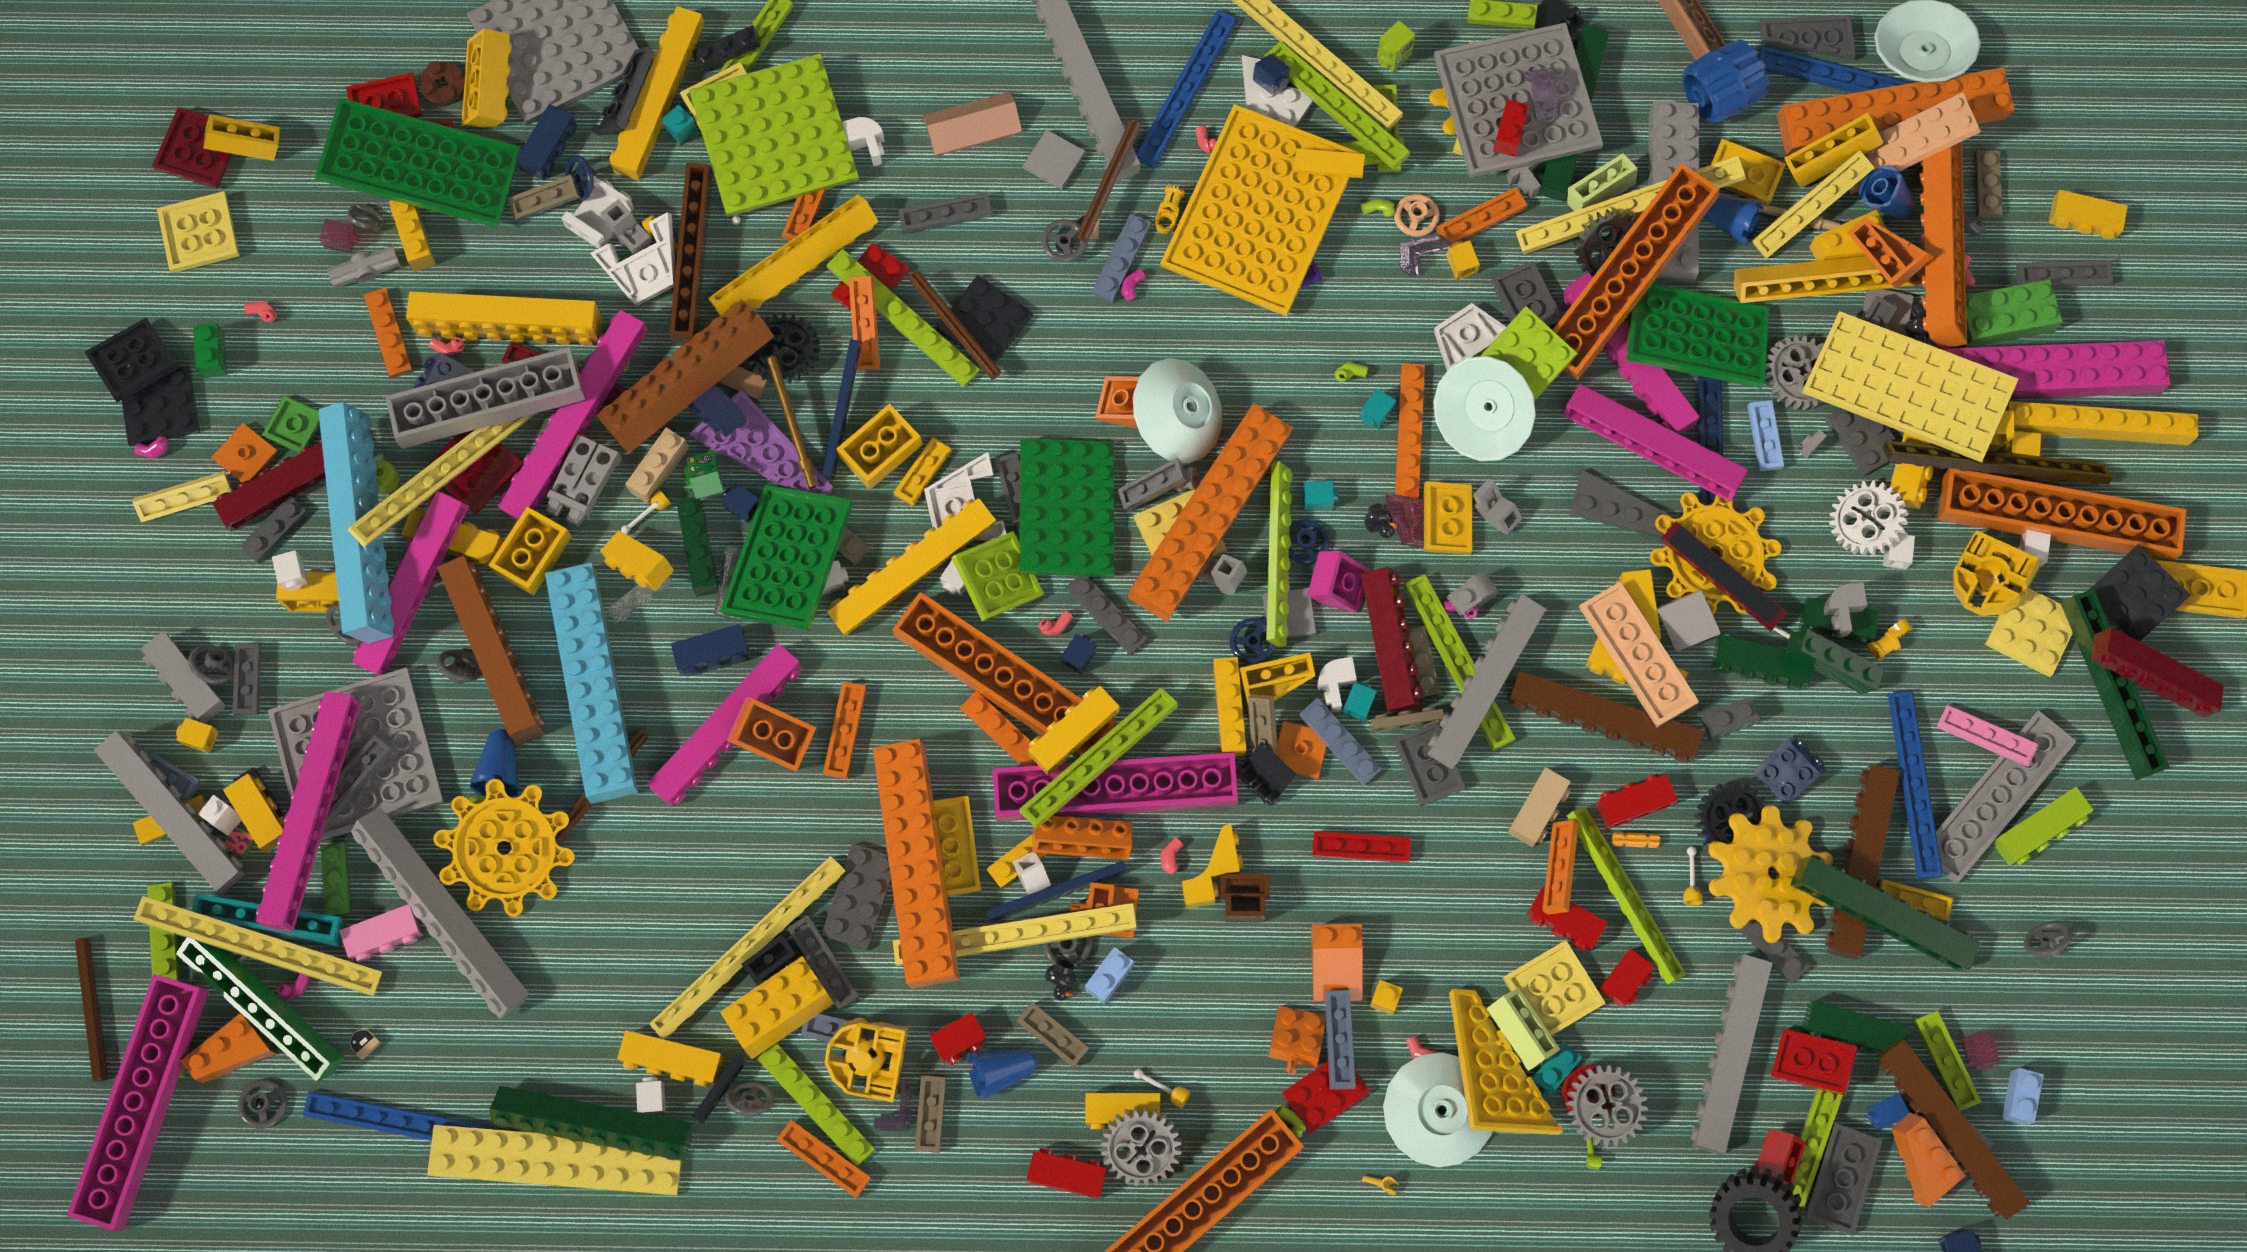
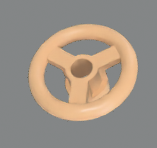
M1421 194L1408 195L1401 199L1395 208V223L1403 233L1409 236H1426L1439 223V209L1436 203L1427 196ZM1403 208L1409 213L1411 219L1409 228L1401 219ZM1414 212H1419L1421 215L1416 216ZM1433 216L1432 222L1428 227L1416 230L1418 222Z

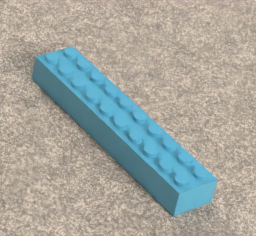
M340 402L318 409L341 627L343 634L370 644L394 637V620L391 616L390 608L392 600L388 590L389 576L385 563L387 556L383 545L384 533L364 548L348 531L353 523L379 504V486L376 482L375 473L377 466L373 456L374 442L371 438L370 429L372 422L368 414L345 402Z
M591 562L545 573L585 796L593 804L637 794V782L597 571Z

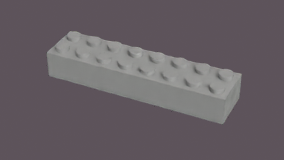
M1653 101L1649 111L1648 186L1668 180L1681 162L1693 171L1699 169V103ZM1699 223L1655 279L1656 282H1695L1699 273Z
M570 347L385 396L394 438L401 449L585 400L576 360Z

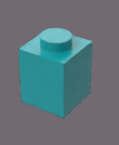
M679 105L662 118L666 132L680 145L697 132L694 119Z
M1376 388L1361 409L1360 418L1362 422L1370 428L1375 427L1379 430L1393 411L1396 400Z
M1333 481L1304 482V511L1333 510L1334 502H1338L1337 488H1333Z
M1354 682L1344 706L1343 714L1365 722L1377 691L1373 690V686L1368 683L1360 682L1358 684Z

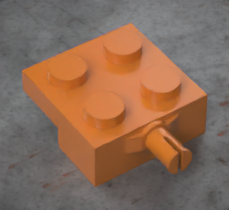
M1090 882L1089 897L1086 904L1071 902L1070 912L1133 903L1136 914L1139 889ZM1135 929L1102 934V936L1134 939Z
M1278 1006L1268 1057L1287 1061L1286 1072L1290 1073L1291 1065H1293L1291 1074L1296 1073L1297 1064L1317 1068L1326 1016Z

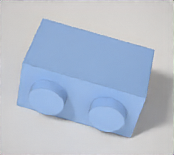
M1114 947L1087 982L1085 990L1105 1005L1134 967V961Z
M2022 1068L2011 1071L2002 1120L2024 1126L2035 1123L2044 1074Z

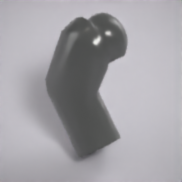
M1964 212V229L1968 233L1977 237L1985 232L1986 227L1983 222L1977 221L1975 223Z

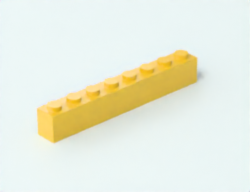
M676 6L674 13L669 15L668 28L665 33L661 34L659 40L660 47L653 54L651 59L652 66L649 72H646L645 82L637 95V103L630 113L629 123L624 131L620 132L618 136L619 144L610 155L609 162L614 173L640 180L663 126L662 118L668 114L693 54L692 51H694L705 25L702 14Z
M857 194L708 297L719 316L741 299L755 311L761 307L764 301L777 296L784 287L796 283L800 276L816 269L820 262L832 258L843 246L852 244L856 237L872 230L879 221L866 199Z
M1867 256L1735 269L1734 291L1740 303L1896 288L1887 281ZM1922 267L1900 287L1923 285L1922 276L1924 275L1925 268Z
M2012 401L2008 402L2005 411H2014V431L2039 433L2044 436L2188 446L2198 437V414Z
M979 498L975 501L973 499L967 501L961 506L963 509L956 515L954 513L948 515L942 521L944 523L938 529L933 527L923 535L925 538L919 543L916 541L912 542L904 549L906 553L899 558L895 555L885 563L887 565L886 568L880 572L878 569L873 571L866 577L868 579L867 582L861 586L856 584L848 590L849 595L843 600L838 598L828 606L830 608L827 611L828 615L845 637L996 524L995 518Z

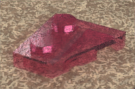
M1394 493L1385 495L1393 522L1397 524L1396 530L1401 544L1418 549L1424 548V501Z

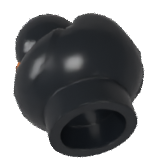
M1918 303L1912 308V315L1915 319L1905 323V330L1909 333V338L1917 341H1928L1929 332L1925 331L1923 327V317H1926V310H1924L1922 303Z
M1373 504L1368 508L1364 524L1369 532H1379L1381 537L1388 539L1394 535L1397 524L1393 523V514L1387 510L1384 504Z
M1061 958L1057 959L1055 964L1046 969L1045 978L1047 982L1050 981L1057 985L1053 991L1054 997L1058 1001H1065L1069 996H1073V992L1069 988L1075 984L1076 976L1073 972L1074 964L1069 960Z

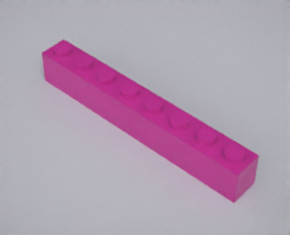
M1589 272L1566 287L1563 296L1569 308L1593 278ZM1624 320L1603 347L1605 355L1611 362H1615L1622 378L1631 383L1635 395L1644 400L1647 404L1648 412L1653 417H1657L1660 425L1669 430H1674L1681 435L1696 425L1700 417L1663 368L1626 361L1629 324Z
M1579 384L1569 400L1563 415L1569 420L1729 502L1732 501L1748 471L1739 463L1732 462L1722 457L1719 453L1702 447L1696 441L1689 440L1679 435L1676 431L1669 430L1659 425L1656 421L1638 414L1635 410L1626 408L1616 403L1615 400L1607 398L1595 392L1592 388Z
M439 491L430 498L428 510L425 516L420 518L417 524L418 530L415 536L409 540L404 558L397 564V573L394 579L388 583L389 595L392 600L390 608L391 616L394 620V637L370 644L362 641L354 651L353 663L377 675H383L388 672L438 571L437 567L441 565L469 508L468 505Z
M778 643L647 783L648 787L670 807L681 803L686 797L685 792L691 786L695 787L702 780V774L707 769H712L718 763V757L723 751L727 752L734 746V744L726 740L745 698H753L766 705L773 698L777 699L784 692V686L789 681H794L801 673L800 669L802 667L800 662Z

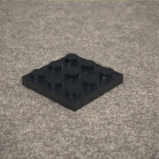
M979 275L974 278L951 307L952 312L995 364L1033 317L1032 311ZM941 320L936 326L937 331L966 350Z
M147 317L84 352L116 403L179 368Z
M189 366L179 367L122 400L127 442L130 447L136 446L137 443H153L160 436L172 439L200 433L192 374Z
M2139 544L2089 589L2095 590L2104 614L2127 636L2139 642L2191 596Z

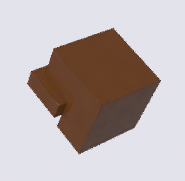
M1221 874L1220 900H1225V922L1264 923L1265 900L1270 899V874Z

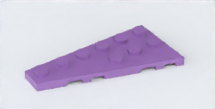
M740 390L731 399L738 405L748 420L729 436L725 437L720 432H713L708 424L703 422L689 433L690 438L783 488L829 495L834 491L833 486L815 467L812 470L818 486L812 489L808 488L804 473L800 471L798 465L800 460L795 446L743 390Z

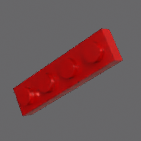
M1314 831L1312 857L1409 863L1411 837Z

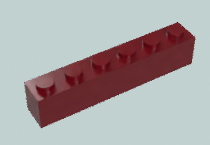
M322 439L320 443L314 446L309 445L303 448L297 456L283 459L279 463L280 465L272 470L266 469L262 471L256 479L242 482L238 485V489L231 493L225 492L219 495L212 504L225 527L232 532L282 504L289 496L294 497L326 479Z
M1387 566L1361 574L1387 711L1398 714L1402 711L1423 707L1421 701L1423 699V691L1418 685L1417 680L1419 671L1412 655L1414 653V646L1408 635L1410 625L1403 609L1405 608V600L1400 594L1399 585H1401L1400 576L1396 570Z
M2112 627L2094 635L2091 660L2100 664L2103 668L2110 669L2120 674L2121 677L2136 682L2139 686L2157 693L2160 697L2175 702L2180 707L2187 708L2198 716L2207 717L2221 711L2224 685Z

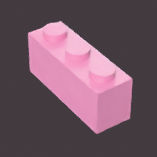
M409 904L339 930L348 958L353 961L357 960V962L367 961L371 958L372 954L378 952L381 954L388 953L395 949L394 946L401 943L404 945L414 943L418 940L417 937L424 935L419 919L414 915Z

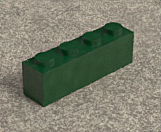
M695 497L677 500V509L693 591L696 597L719 593L720 590L703 503L700 498L696 499Z
M1809 629L1791 633L1784 654L1860 694L1877 691L1884 668Z
M1720 634L1716 640L1711 667L1717 668L1718 672L1726 674L1731 672L1738 673L1740 677L1745 679H1763V682L1766 684L1777 685L1779 683L1787 685L1788 689L1794 691L1804 690L1810 683L1812 673L1811 668L1784 655L1785 649Z
M1815 1000L1808 1003L1802 1032L1808 1033V1035L1857 1046V1052L1863 1054H1871V1052L1879 1054L1899 1038H1903L1907 1042L1910 1027Z

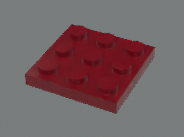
M178 107L152 167L156 171L218 189L233 154L204 149L205 129L209 116Z
M474 430L457 434L427 466ZM499 443L443 487L457 500L468 505V509L476 516L513 478L514 474L521 470L524 464L503 444Z

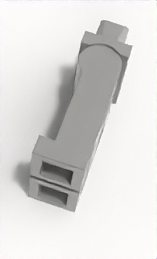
M578 434L554 483L553 489L547 494L550 500L546 508L547 513L559 518L564 508L570 510L565 520L576 527L581 524L584 518L589 519L598 496L615 467H618L622 461L619 452L601 444L598 445L597 442Z

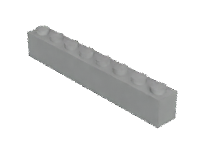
M1521 594L1517 601L1512 599L1506 609L1509 613L1506 619L1501 618L1495 628L1498 631L1495 638L1491 636L1484 646V649L1487 650L1484 657L1479 656L1473 665L1476 671L1473 676H1467L1461 686L1465 690L1462 695L1457 694L1450 705L1454 709L1450 715L1448 713L1444 715L1439 724L1442 727L1440 733L1437 734L1435 732L1428 743L1431 748L1427 754L1451 769L1460 760L1546 611V608Z
M118 731L113 732L94 751L213 889L222 894L227 892L246 875L241 869L243 867L241 861L233 855L231 857L226 852L228 849L227 845L220 838L215 839L211 834L212 828L204 820L200 822L195 816L197 814L195 808L188 802L185 804L180 799L182 796L181 792L174 785L169 786L166 783L165 779L167 777L158 767L155 769L149 763L152 759L143 750L139 751L134 746L137 743L135 739L127 732L125 734Z
M1743 954L1739 960L1735 959L1731 973L1735 974L1733 983H1729L1727 987L1726 997L1729 1000L1727 1007L1723 1006L1720 1020L1723 1021L1721 1030H1717L1714 1044L1717 1045L1715 1054L1712 1053L1709 1059L1708 1068H1711L1709 1078L1706 1077L1702 1087V1092H1705L1704 1100L1699 1102L1696 1115L1699 1116L1698 1124L1693 1126L1690 1139L1693 1140L1692 1147L1717 1155L1726 1153L1772 962Z

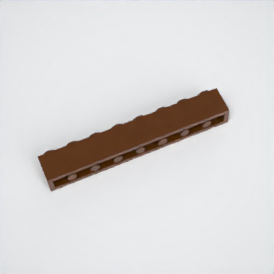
M686 163L669 334L673 345H684L698 333L713 178L709 164Z
M1521 671L1516 676L1508 701L1517 710L1526 711L1528 709L1536 712V715L1542 718L1553 717L1559 719L1561 724L1567 726L1578 725L1585 732H1599L1605 734L1606 738L1614 741L1621 739L1627 741L1628 745L1635 748H1642L1643 746L1651 749V752L1656 755L1664 756L1667 754L1673 756L1676 761L1681 763L1693 762L1696 758L1704 730L1673 720H1669L1656 727L1645 711Z
M1870 764L1865 770L1862 769L1859 777V783L1862 784L1861 792H1858L1855 797L1854 806L1857 807L1856 816L1853 815L1850 821L1849 829H1852V835L1846 841L1844 851L1848 854L1846 861L1842 862L1841 868L1846 871L1847 875L1862 878L1867 881V885L1876 888L1900 771ZM1833 908L1830 915V922H1833L1832 930L1828 931L1825 939V945L1828 946L1827 953L1857 960L1862 955L1868 925Z
M1899 1038L1877 1055L1881 1060L1878 1065L1886 1075L1891 1073L1897 1080L1893 1083L1902 1096L1907 1093L1911 1098L1912 1102L1909 1103L1911 1108L1918 1116L1923 1114L1928 1120L1927 1123L1935 1134H1938L1944 1141L1942 1143L1950 1155L1954 1154L1959 1162L1957 1164L1966 1176L1969 1174L1975 1181L1972 1187L1980 1197L1985 1195L1989 1199L1990 1203L1987 1206L1996 1217L2001 1215L2007 1220L2030 1203L1903 1038Z

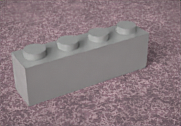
M164 631L140 648L145 655L142 658L151 669L155 667L158 670L157 678L165 686L168 684L174 690L171 692V695L179 704L184 702L188 707L185 712L192 720L198 719L205 724L227 707L209 683L200 680L192 673L187 656Z

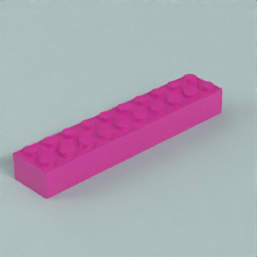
M2165 341L1941 349L2018 378L2010 400L2162 394L2170 386Z
M1234 753L1116 760L1052 816L1076 817L1237 806L1238 794ZM1072 763L1061 764L1049 776L1039 765L993 768L996 822L1027 820L1020 813V808Z
M153 974L67 1213L68 1217L112 1231H124L183 1066L181 1060L187 1055L210 990Z

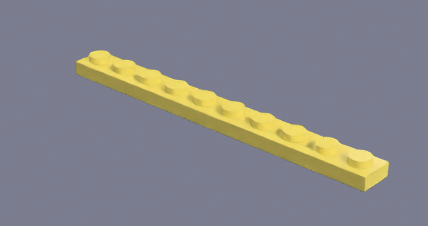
M1232 0L1384 130L1389 131L1403 117L1402 111L1270 0Z
M1738 156L1694 170L1718 188L1746 179ZM1667 180L1516 231L1523 255L1577 237V232L1584 233L1585 230L1582 224L1589 226L1588 218L1591 217L1596 220L1597 212L1605 216V211L1608 209L1613 215L1615 209H1618L1620 215L1624 211L1629 213V217L1641 215Z
M537 413L475 429L353 523L348 531L365 548Z
M831 856L649 1023L663 1040L668 1035L674 1033L683 1021L691 1017L695 1010L705 1001L709 1000L723 984L730 981L732 976L743 967L741 965L743 962L765 947L777 934L783 932L786 926L796 917L800 916L806 907L818 899L831 884L838 881L845 872L842 866Z
M142 896L134 916V921L373 997L382 976L381 971Z
M1131 903L953 931L956 955L960 957L1137 929L1135 907ZM893 940L895 965L902 966L903 959L900 940Z

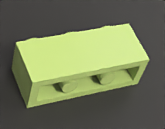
M1622 153L1569 187L1567 204L1574 211L1616 197L1636 184L1637 167Z
M1519 987L1505 994L1487 1008L1528 1071L1540 1065L1560 1050Z

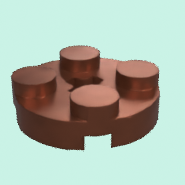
M433 61L428 64L421 74L419 80L420 90L429 103L439 107L449 106V103L455 100L457 102L464 95L465 78L461 69L455 64ZM441 80H445L448 85H443L442 88H439L438 83Z

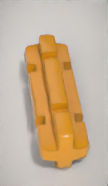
M1614 832L1612 834V845L1622 846L1625 844L1627 847H1645L1648 845V847L1657 848L1660 845V835Z

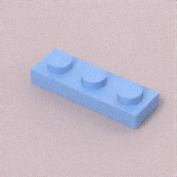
M1772 400L1750 402L1747 408L1759 472L1783 469L1784 461Z

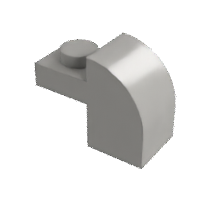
M1542 162L1507 169L1506 176L1509 185L1511 186L1518 181V187L1523 194H1527L1530 199L1537 196L1541 185L1532 173L1541 168Z
M619 199L600 213L615 237L633 254L640 252L652 242L651 237L636 222L633 214Z
M1488 479L1473 494L1477 502L1474 507L1489 524L1507 535L1523 519L1516 504L1502 497L1494 481Z
M1222 554L1219 560L1212 557L1209 559L1199 574L1198 579L1218 587L1222 593L1234 594L1246 576L1247 570L1243 561Z
M1480 572L1450 593L1447 599L1459 615L1462 616L1474 607L1480 608L1496 597L1499 590L1485 572Z
M1864 582L1850 583L1838 587L1825 603L1824 615L1834 614L1831 623L1833 630L1837 632V637L1848 636L1852 631L1850 613L1862 612L1867 606Z

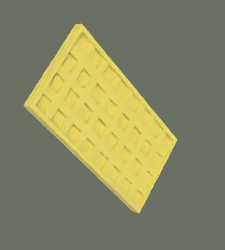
M1839 311L1805 384L1803 394L1982 462L2015 389L2018 378Z

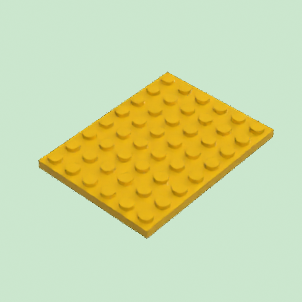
M1234 104L1161 260L1160 266L1287 317L1350 177L1294 173L1296 148L1349 153L1360 152Z

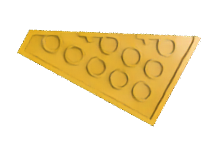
M1452 989L1449 996L1470 1130L1561 1134L1563 1132L1562 1125L1558 1126L1549 1112L1551 1110L1550 1106L1542 1098L1541 1092L1532 1078L1526 1076L1519 1065L1520 1059L1512 1051L1506 1037L1501 1030L1498 1031L1489 1018L1491 1014L1483 1006L1475 990Z

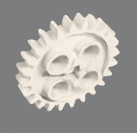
M1862 481L1861 488L1858 489L1853 484L1852 492L1845 489V497L1837 496L1840 504H1832L1836 512L1829 514L1834 519L1829 522L1831 528H1835L1831 532L1834 537L1838 536L1836 541L1838 544L1843 543V548L1846 551L1851 548V552L1855 555L1860 550L1863 557H1865L1867 551H1870L1872 556H1875L1877 549L1885 553L1884 546L1886 545L1892 549V540L1900 542L1897 534H1905V530L1901 525L1908 524V521L1903 518L1908 515L1906 509H1903L1906 504L1903 500L1900 501L1902 497L1899 493L1894 494L1893 487H1889L1886 490V485L1883 482L1877 487L1875 481H1872L1870 487H1868L1865 481ZM1865 500H1872L1869 506H1862V503ZM1852 508H1858L1868 518L1873 517L1878 525L1885 527V530L1879 529L1869 519L1865 520L1860 513L1852 510ZM1883 513H1891L1887 519H1880ZM1857 518L1853 525H1847L1849 519ZM1869 531H1876L1873 537L1865 538Z

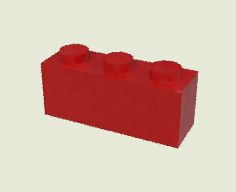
M1658 773L1646 777V782L1637 785L1636 782H1631L1622 787L1623 790L1615 793L1614 790L1602 793L1600 795L1601 798L1596 802V806L1606 830L1674 806L1678 800L1667 774L1660 777Z
M1542 886L1526 914L1530 917L1529 920L1540 927L1545 925L1552 929L1551 933L1558 938H1568L1573 941V946L1579 950L1586 951L1587 949L1591 951L1608 922L1571 901L1569 912L1547 915L1542 911L1545 886Z
M1040 1148L1039 1152L1033 1151L1026 1181L1100 1200L1106 1168L1102 1167L1103 1163L1088 1159L1087 1163L1078 1161L1077 1156L1064 1154L1062 1158L1054 1156V1151Z

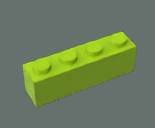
M2075 787L1995 839L1992 843L2008 866L2015 862L2021 865L2031 858L2028 853L2034 849L2038 853L2051 845L2048 840L2054 836L2059 840L2070 832L2068 827L2073 824L2079 827L2089 820L2087 815L2094 810L2079 789Z

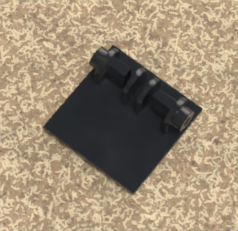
M1543 0L1538 5L1535 29L1566 23L1569 35L1571 36L1585 21L1580 17L1581 10L1577 6L1569 8L1561 0Z
M1260 742L1243 766L1236 770V778L1245 784L1248 783L1247 788L1250 789L1252 787L1254 789L1252 793L1255 794L1257 792L1256 795L1263 800V803L1271 806L1297 775L1263 742Z

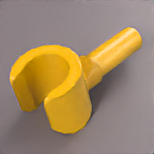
M1364 1175L1362 1179L1364 1182L1382 1187L1390 1195H1395L1396 1192L1389 1189V1186L1392 1183L1399 1185L1392 1177H1385L1382 1180Z

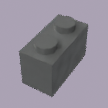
M1748 697L1705 713L1701 718V722L1709 741H1713L1751 727L1760 718L1751 698Z

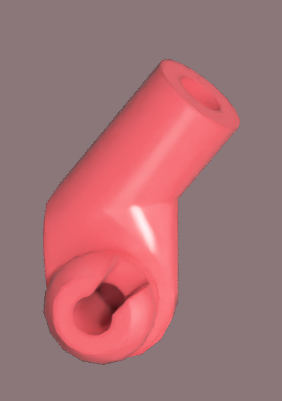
M434 337L430 341L429 347L449 357L460 354L464 350V341L459 337H455L450 343L446 344Z

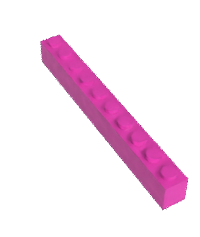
M622 310L611 318L609 329L605 335L600 336L597 348L593 354L587 357L585 367L581 374L579 373L585 400L561 406L556 413L550 416L548 427L539 434L535 448L526 455L520 472L514 474L511 480L512 485L499 499L498 508L504 514L518 521L527 507L537 511L558 477L577 435H584L648 332L644 322Z
M325 691L323 699L319 702L318 716L313 723L312 736L305 749L303 766L298 772L299 779L296 789L292 792V802L289 812L284 819L285 825L282 835L278 839V849L275 858L271 862L269 879L264 885L263 899L256 912V922L266 928L289 932L294 931L361 704L351 694Z

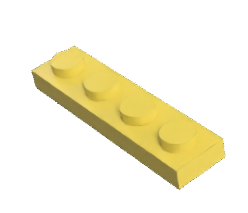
M225 471L133 498L132 503L141 522H145L217 500L216 498L225 492L231 493L233 489Z

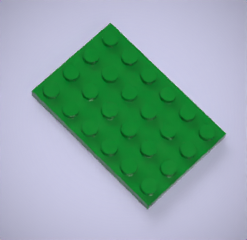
M1652 283L1630 312L1626 361L1762 389L1765 384L1769 307L1752 303H1740V301Z
M1020 438L1019 574L1114 577V442Z
M765 485L720 610L723 615L810 631L853 506L851 499Z

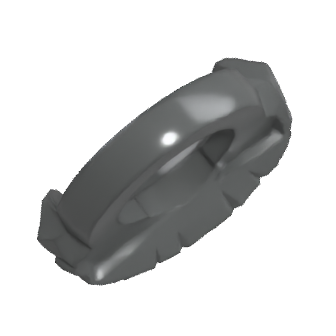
M354 204L347 211V219L358 227L365 229L374 228V231H377L384 224L383 216L370 206ZM356 216H362L371 221H362L357 219Z

